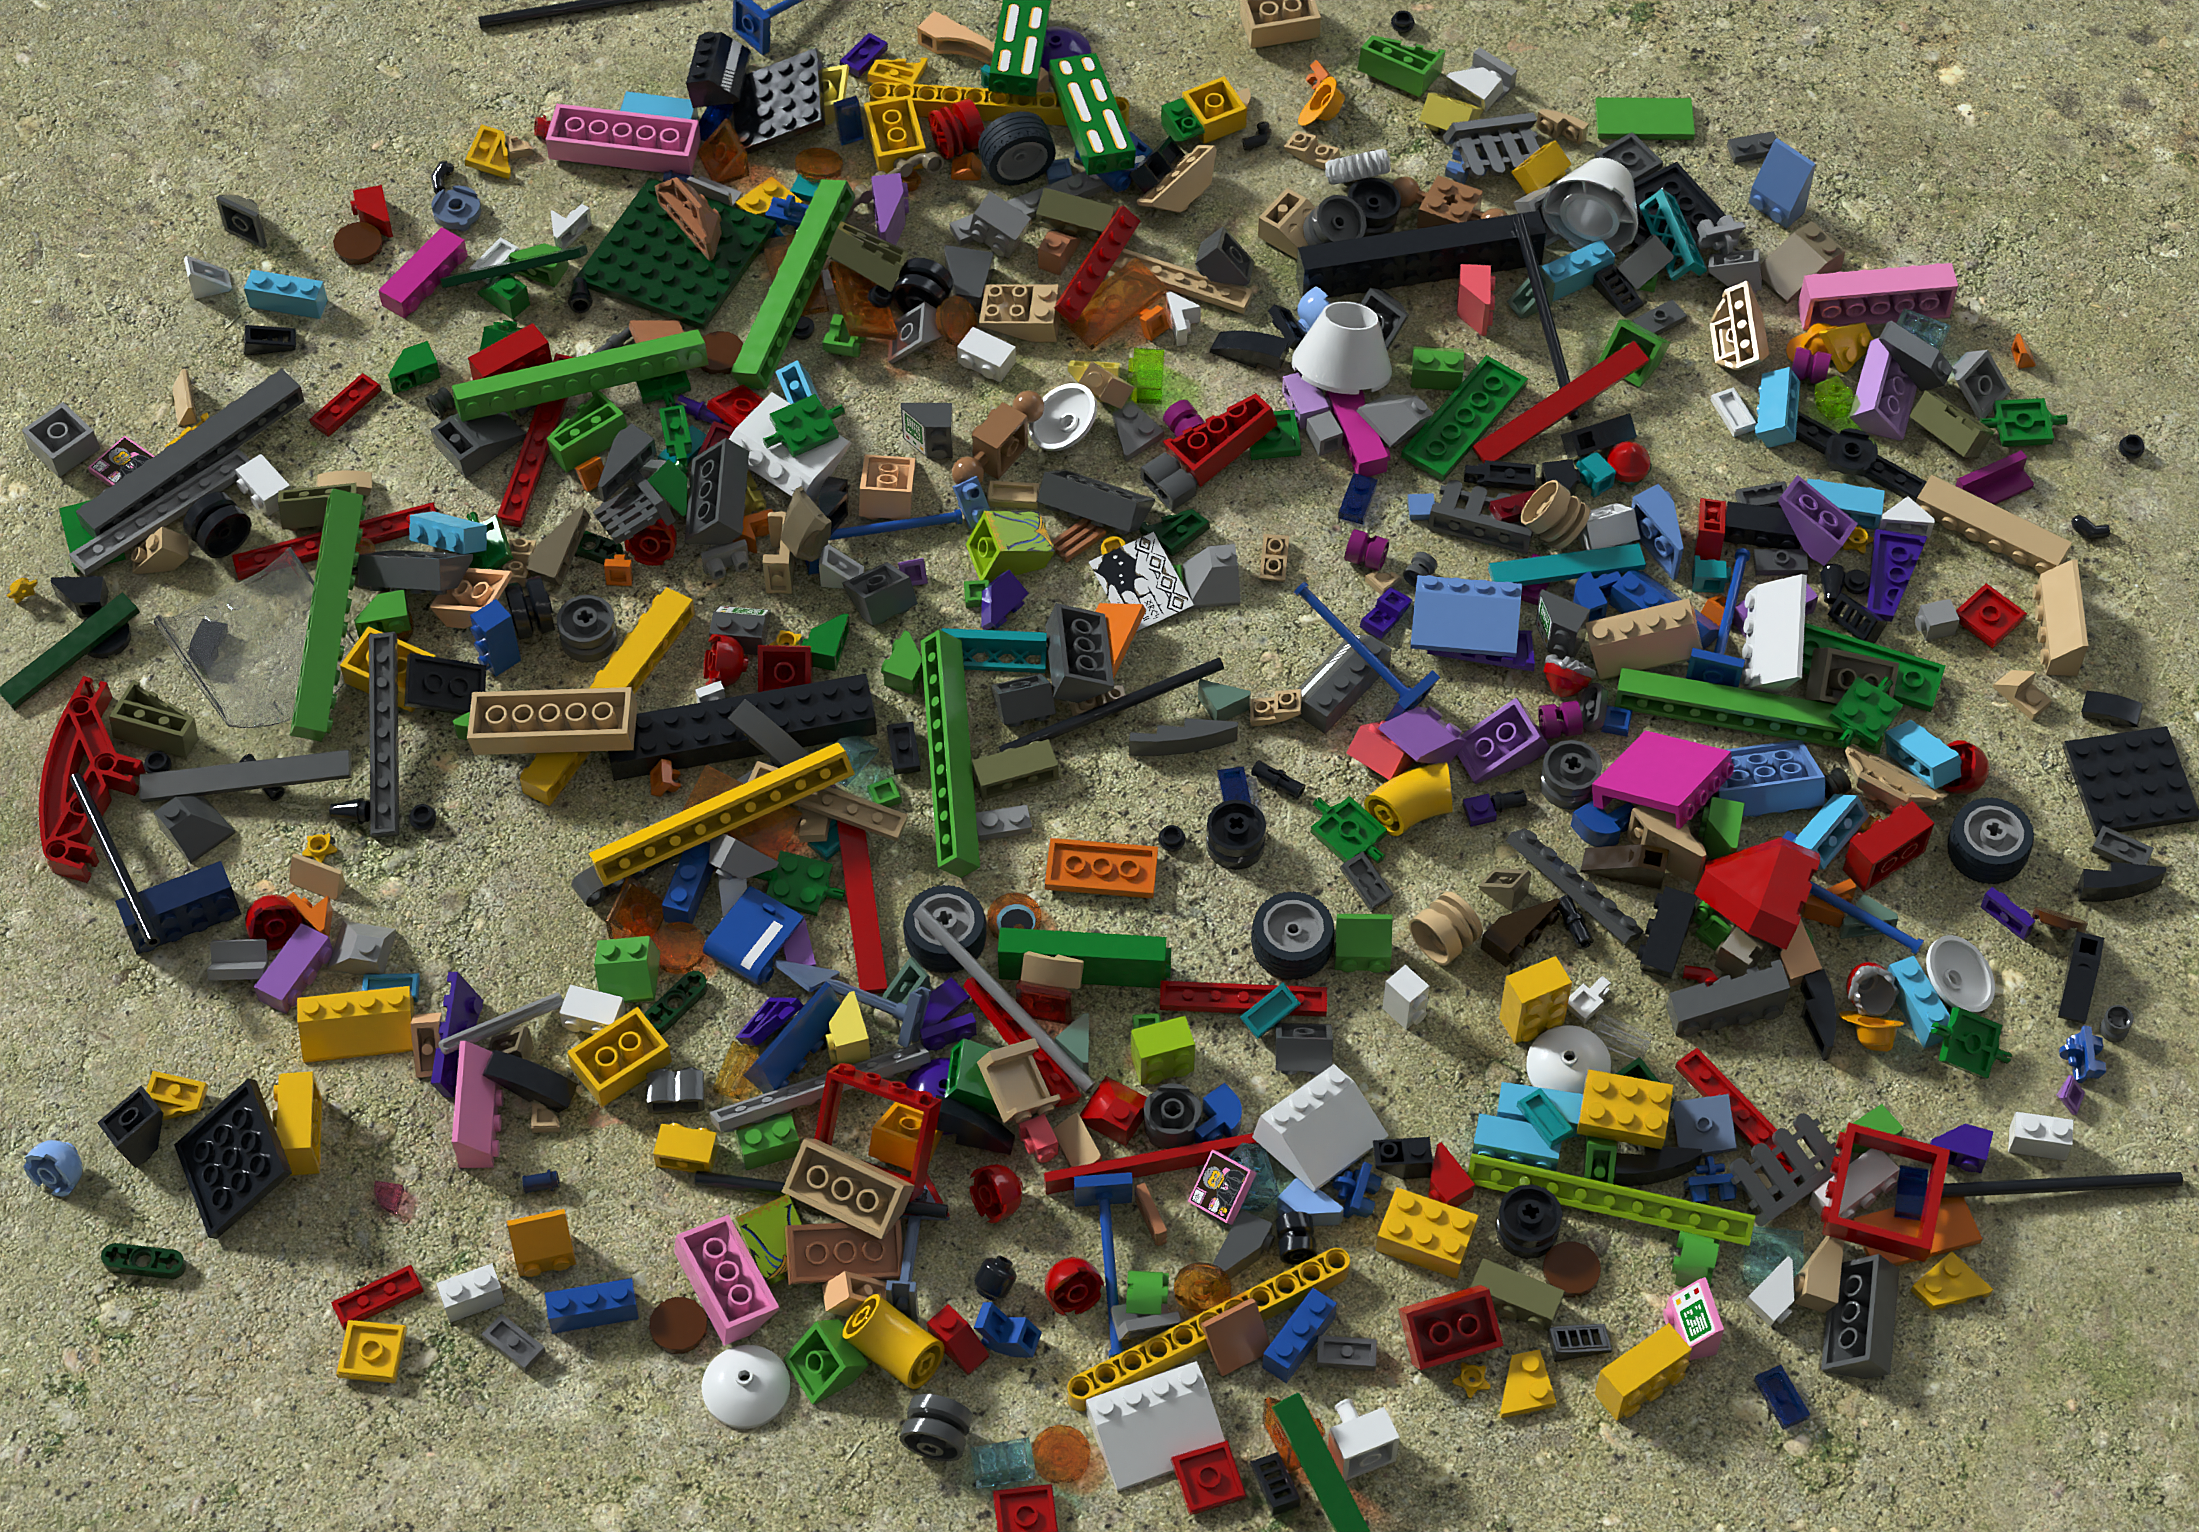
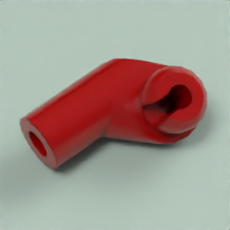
M1684 965L1683 979L1696 980L1699 984L1706 983L1707 986H1711L1718 980L1709 968Z

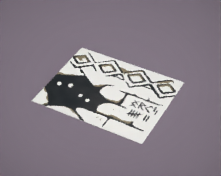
M1154 532L1089 561L1111 603L1144 605L1146 612L1137 631L1194 605Z

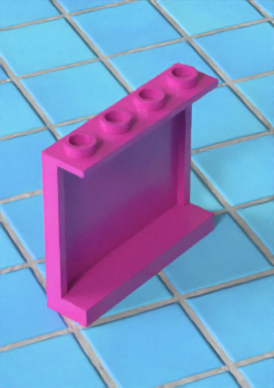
M1645 730L1592 784L1594 807L1604 809L1614 798L1674 813L1676 815V828L1681 829L1706 804L1707 800L1719 790L1724 782L1733 775L1734 764L1732 763L1731 751Z

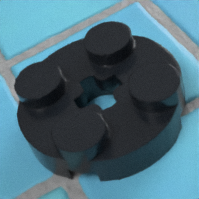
M1853 428L1843 429L1839 434L1830 436L1827 441L1825 456L1828 461V467L1832 471H1838L1847 475L1865 476L1876 462L1878 454L1877 444L1875 442L1873 444L1869 439L1870 435L1862 430ZM1849 449H1854V453L1856 454L1851 455L1847 452L1849 451Z

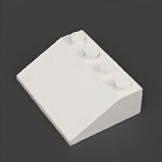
M771 392L737 426L729 440L749 451V469L791 496L796 488L802 486L805 493L815 502L820 494L823 483L829 476L831 477L850 447L851 442L839 435V438L794 458L781 443L766 448L763 438L776 433L769 414L790 405L789 402Z
M1801 574L1759 584L1747 593L1745 607L1748 608V615L1744 622V633L1747 634L1746 643L1742 650L1745 668L1741 675V683L1744 684V689L1779 694L1802 678L1807 575Z
M1333 1064L1262 1114L1252 1138L1315 1192L1373 1150V1140H1385L1389 1135L1356 1083Z
M1197 1361L1086 1399V1415L1117 1492L1174 1472L1171 1463V1457L1225 1441L1208 1387Z

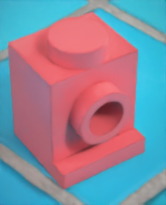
M1045 1114L1018 1124L1019 1138L1021 1142H1024L1028 1154H1034L1037 1163L1048 1162L1058 1155V1140Z

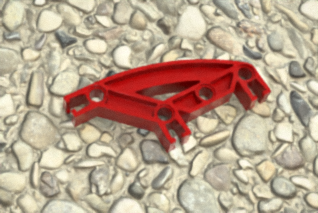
M83 676L53 733L44 762L39 792L40 837L43 853L49 868L57 875L88 883L92 876L91 872H88L85 863H90L92 867H97L100 861L94 847L87 845L94 831L86 814L83 813L84 810L74 792L70 777L79 772L83 756L86 754L90 765L83 777L103 817L112 801L108 789L136 796L139 785L136 784L133 776L139 777L140 780V774H147L142 760L116 753L101 719L113 698L107 682L100 681L98 684L99 689L95 692L92 684L93 679Z

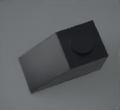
M1573 460L1542 463L1541 484L1543 485L1551 480L1558 481L1570 491L1571 496H1574L1576 486L1580 484L1581 478L1579 469L1574 467Z

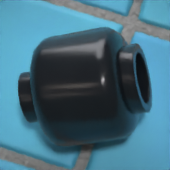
M1003 1256L986 1258L974 1277L977 1292L991 1301L1005 1298L1017 1279L1016 1271L1012 1268L1013 1263Z

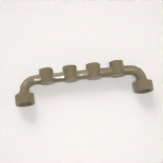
M936 152L917 154L908 160L899 157L893 163L894 169L888 174L901 173V176L907 177L912 173L913 168L921 163L929 173L936 174L942 170L944 160ZM878 171L874 176L886 175L887 173ZM864 184L855 187L854 194L856 198L847 217L861 203L867 204L872 201V184L868 187Z

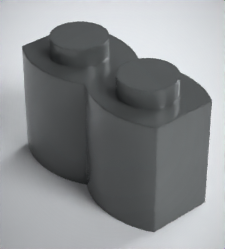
M1164 452L1141 467V480L1169 510L1173 511L1196 496V479L1192 474H1187L1181 469V465L1175 457H1171Z
M687 1067L676 1072L667 1069H656L653 1072L647 1073L648 1113L668 1114L676 1111L693 1113L705 1110L703 1071Z

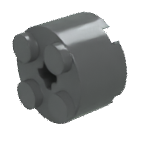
M1169 1083L1158 1087V1090L1149 1094L1144 1105V1129L1150 1143L1164 1149L1192 1145L1195 1140V1129L1201 1126L1200 1100L1190 1092L1189 1088L1181 1084Z

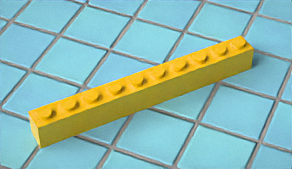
M666 587L661 594L654 598L652 606L647 613H643L640 616L634 630L627 633L618 651H614L611 654L605 668L598 671L594 682L589 688L631 687L635 694L695 615L693 599ZM591 751L536 753L533 762L529 767H525L520 775L523 793L550 806Z
M837 742L588 854L599 879L605 887L855 775L846 751Z

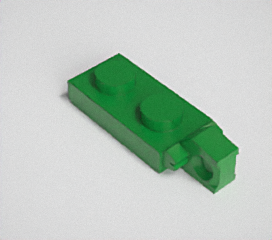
M684 405L659 408L662 431L669 457L675 456L676 461L678 460L687 468L686 454L692 453V441Z

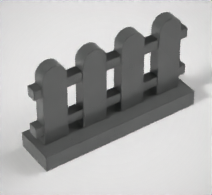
M1534 112L1455 122L1451 124L1443 135L1446 144H1453L1454 150H1459L1464 161L1462 165L1463 170L1468 171L1469 175L1474 179L1482 177L1485 172L1484 168H1488L1494 176H1500L1505 170V165H1508L1510 170L1513 171L1540 149L1536 141L1538 137L1537 132L1531 130L1537 121ZM1516 142H1520L1524 155H1521ZM1497 144L1500 145L1504 157L1500 156L1496 147ZM1475 147H1479L1484 160H1480Z
M639 471L631 477L635 485L630 488L627 487L622 493L608 502H603L593 512L596 519L599 520L616 544L634 537L633 535L649 525L652 526L660 518L666 526L676 521L664 500Z
M1450 480L1447 486L1441 485L1439 494H1442L1443 497L1440 503L1435 502L1432 505L1428 530L1528 554L1534 532L1522 524L1521 520L1506 523L1496 520L1492 513L1490 516L1481 514L1484 505L1489 506L1490 501L1511 496L1509 493L1501 492L1495 499L1487 497V490L1482 486H1476L1471 492L1462 490V483L1458 480ZM1459 499L1468 501L1465 510L1456 508Z
M1799 1114L1793 1120V1126L1797 1131L1795 1134L1791 1135L1787 1129L1780 1128L1772 1135V1141L1776 1145L1774 1149L1770 1150L1766 1144L1759 1143L1751 1150V1156L1755 1160L1753 1164L1749 1165L1743 1158H1737L1730 1164V1171L1734 1176L1730 1180L1734 1185L1739 1183L1749 1196L1751 1202L1748 1205L1751 1209L1757 1207L1760 1211V1214L1755 1217V1222L1759 1228L1834 1176V1173H1830L1833 1157H1838L1835 1151L1838 1148H1835V1142L1830 1144L1817 1127L1821 1124L1817 1118L1812 1120L1808 1114ZM1800 1138L1805 1141L1815 1155L1811 1159L1807 1157L1797 1143ZM1779 1153L1784 1156L1794 1170L1790 1174L1786 1172L1775 1157ZM1851 1156L1849 1164L1854 1161V1159ZM1818 1162L1824 1167L1819 1172L1814 1166ZM1758 1168L1763 1171L1773 1185L1768 1190L1754 1172ZM1797 1177L1803 1182L1798 1187L1793 1181ZM1776 1192L1782 1197L1777 1202L1772 1196Z

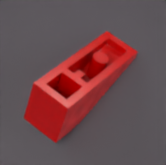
M1700 498L1694 557L1697 555L1700 556V560L1714 559L1720 561L1725 536L1726 501Z

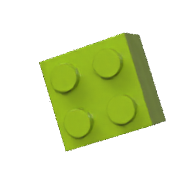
M1185 1016L1131 1030V1059L1140 1085L1157 1084L1163 1079L1174 1076L1183 1077L1194 1071L1195 1042Z

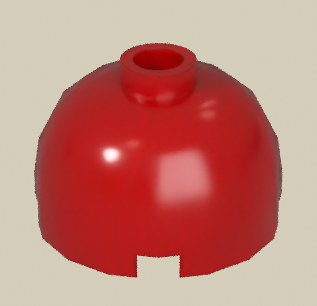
M660 518L652 526H647L633 535L634 537L624 541L626 551L628 553L630 551L635 556L634 560L647 566H659L665 560H670L673 557L677 545V533L672 524L666 526Z
M712 634L708 642L713 643L711 650L706 649L703 675L704 679L709 678V681L705 684L707 686L721 681L723 687L733 685L739 680L742 672L747 671L748 657L744 656L742 646L734 638Z
M1956 740L1949 743L1947 746L1957 751L1961 757V777L1943 785L1942 789L1958 795H1968L1978 791L1985 784L1990 770L1989 761L1984 751L1964 740Z
M274 894L265 895L255 900L248 908L245 916L246 932L249 938L266 939L267 950L272 951L282 949L302 923V917L293 902L284 896Z
M994 1164L977 1168L971 1173L970 1179L974 1177V1185L969 1187L971 1199L978 1214L981 1217L986 1214L990 1219L987 1222L997 1223L1006 1220L1018 1210L1023 1196V1183L1010 1168Z
M1069 1257L1057 1262L1048 1271L1045 1277L1044 1291L1055 1312L1067 1316L1065 1312L1075 1310V1314L1078 1315L1089 1310L1099 1301L1102 1295L1100 1289L1101 1286L1104 1287V1281L1092 1263L1079 1257Z

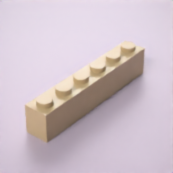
M1933 475L1930 476L1917 497L1916 503L1945 528L1956 530L1964 534L1971 541L1985 544L1992 551L2003 553L2019 564H2026L2040 574L2063 564L2069 555L2072 545L2071 541Z

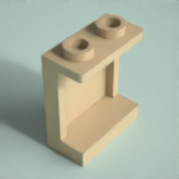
M784 511L768 513L771 546L780 547L779 555L763 554L766 593L792 594L796 557L781 540L782 524L786 516Z
M1035 1038L991 1050L977 1061L1004 1123L1013 1120L1016 1123H1021L1030 1119L1031 1115L1036 1113L1039 1116L1042 1114L1047 1115L1055 1110L1053 1106L1061 1100L1059 1094L1050 1096L1032 1056L1039 1049Z

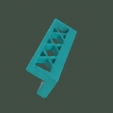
M1660 189L1641 203L1639 207L1651 235L1655 234L1665 246H1667L1669 239L1675 240L1671 252L1674 258L1665 265L1670 278L1676 281L1690 270L1699 276L1705 273L1707 268L1676 198L1664 189ZM1658 202L1659 207L1656 215H1651L1648 209ZM1661 221L1667 222L1664 233H1658ZM1677 257L1683 258L1685 264L1675 270L1674 264Z
M942 628V631L962 640L964 670L1046 672V632ZM977 653H985L989 658L984 662H976L972 657ZM1003 654H1011L1015 659L1010 663H1002L998 658ZM1030 655L1041 656L1040 664H1029L1024 659Z

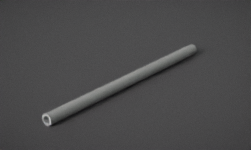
M923 905L913 913V916L1032 1038L1036 1039L1037 1044L1085 1093L1095 1085V1082Z

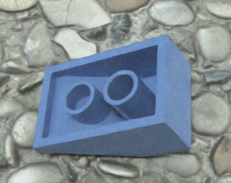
M1776 138L1753 183L1749 204L1787 229L1805 213L1816 163Z
M1656 484L1633 496L1631 508L1635 510L1640 535L1639 542L1674 581L1678 577L1683 543L1673 498L1668 491H1664L1659 484Z

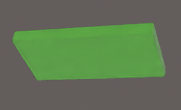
M1596 97L1595 99L1598 139H1621L1633 132L1639 139L1694 140L1692 98Z

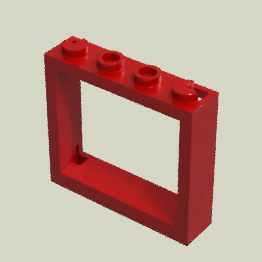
M838 1064L827 1071L814 1139L832 1146L844 1083L923 1111L911 1177L866 1162L915 1185L909 1202H912L923 1194L942 1100L933 1097L927 1091H915L907 1088V1085L902 1082H890L882 1079L879 1074L859 1071L851 1064Z
M1848 1122L1845 1131H1839L1835 1148L1840 1150L1838 1157H1833L1830 1173H1834V1179L1828 1182L1825 1198H1829L1828 1207H1823L1820 1217L1821 1222H1824L1822 1235L1925 1262L1932 1249L1950 1149ZM1853 1143L1931 1164L1918 1238L1838 1217Z

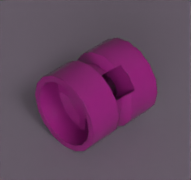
M1797 347L1792 371L1800 381L1809 378L1810 383L1824 386L1832 354L1818 351L1815 355H1812L1811 350Z
M1185 399L1172 404L1163 415V421L1176 438L1182 435V431L1192 427L1194 429L1206 423L1198 415V412L1189 400Z
M1354 529L1346 547L1344 560L1358 565L1364 562L1365 567L1380 571L1388 553L1390 540L1376 535L1370 538L1369 533Z
M1577 701L1562 702L1560 707H1557L1555 704L1539 706V727L1546 740L1559 738L1562 733L1566 737L1582 734V713Z

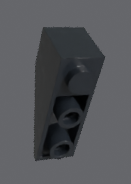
M1630 413L1561 434L1567 459L1637 438Z
M2079 931L2076 932L2069 951L2058 1018L2083 1024L2086 1023L2101 961L2104 937Z

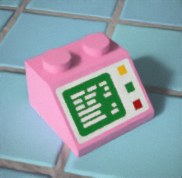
M1705 1277L1670 1296L1666 1309H1663L1665 1323H1670L1691 1347L1692 1351L1689 1361L1717 1355L1724 1332Z

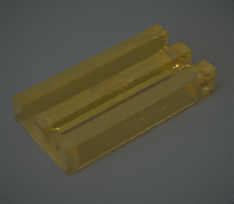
M732 1041L713 1086L714 1093L740 1100L748 1082V1079L743 1075L757 1060L760 1053L759 1048L753 1047L752 1049L747 1044L741 1046L738 1045V1042ZM738 1052L739 1055H738V1057H737V1059H736V1062H735V1064H734V1067H733V1069H732V1071H731V1074H730V1076H729V1079H728V1081H727V1084H726L725 1088H722V1086H723V1084H724V1082H725V1079H726V1077H727V1074H728V1072H729V1070H730V1067H731V1065H732V1062H733V1060H734V1058H735V1055H736V1053ZM746 1055H749L750 1057L735 1091H732L731 1089Z

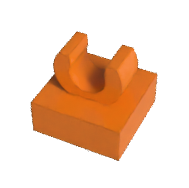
M1315 60L1310 65L1315 73L1309 74L1305 79L1310 85L1317 81L1312 86L1314 91L1324 79L1332 77L1318 60Z
M1157 305L1151 310L1145 308L1138 313L1146 339L1152 341L1169 329L1163 307Z
M594 456L576 466L575 470L586 491H590L598 486L604 465L600 457Z
M615 554L614 559H605L606 585L632 586L631 560H625V554Z
M661 759L650 772L651 795L661 797L666 790L676 792L681 787L680 783L672 781L679 777L680 771L672 769L671 761Z

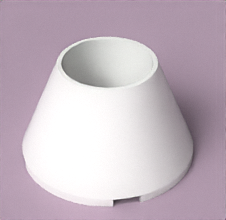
M1595 158L1588 161L1554 183L1548 189L1543 199L1542 212L1548 227L1555 235L1558 233L1568 241L1567 245L1576 250L1602 239L1613 253L1622 251L1623 247L1629 243L1631 244L1636 236L1638 216L1634 180L1629 170L1615 160Z
M1336 302L1327 305L1292 356V367L1294 371L1298 370L1302 373L1304 381L1330 392L1359 394V390L1370 388L1371 392L1385 387L1391 379L1392 367L1378 316L1370 308L1357 303Z

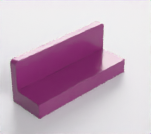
M2021 450L1958 478L1955 486L1996 505L2033 488L2034 482L2024 471L2027 456Z

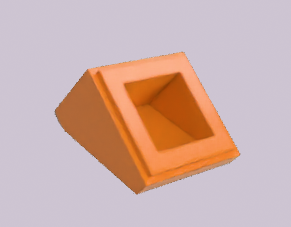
M973 152L952 159L951 179L980 180L982 162Z
M2020 333L2016 334L2011 352L2018 369L2035 367L2036 364L2028 344Z
M1719 594L1708 599L1701 613L1720 626L1727 598Z

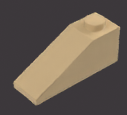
M1825 1236L1793 1280L1794 1304L1826 1313L1838 1303L1844 1240Z

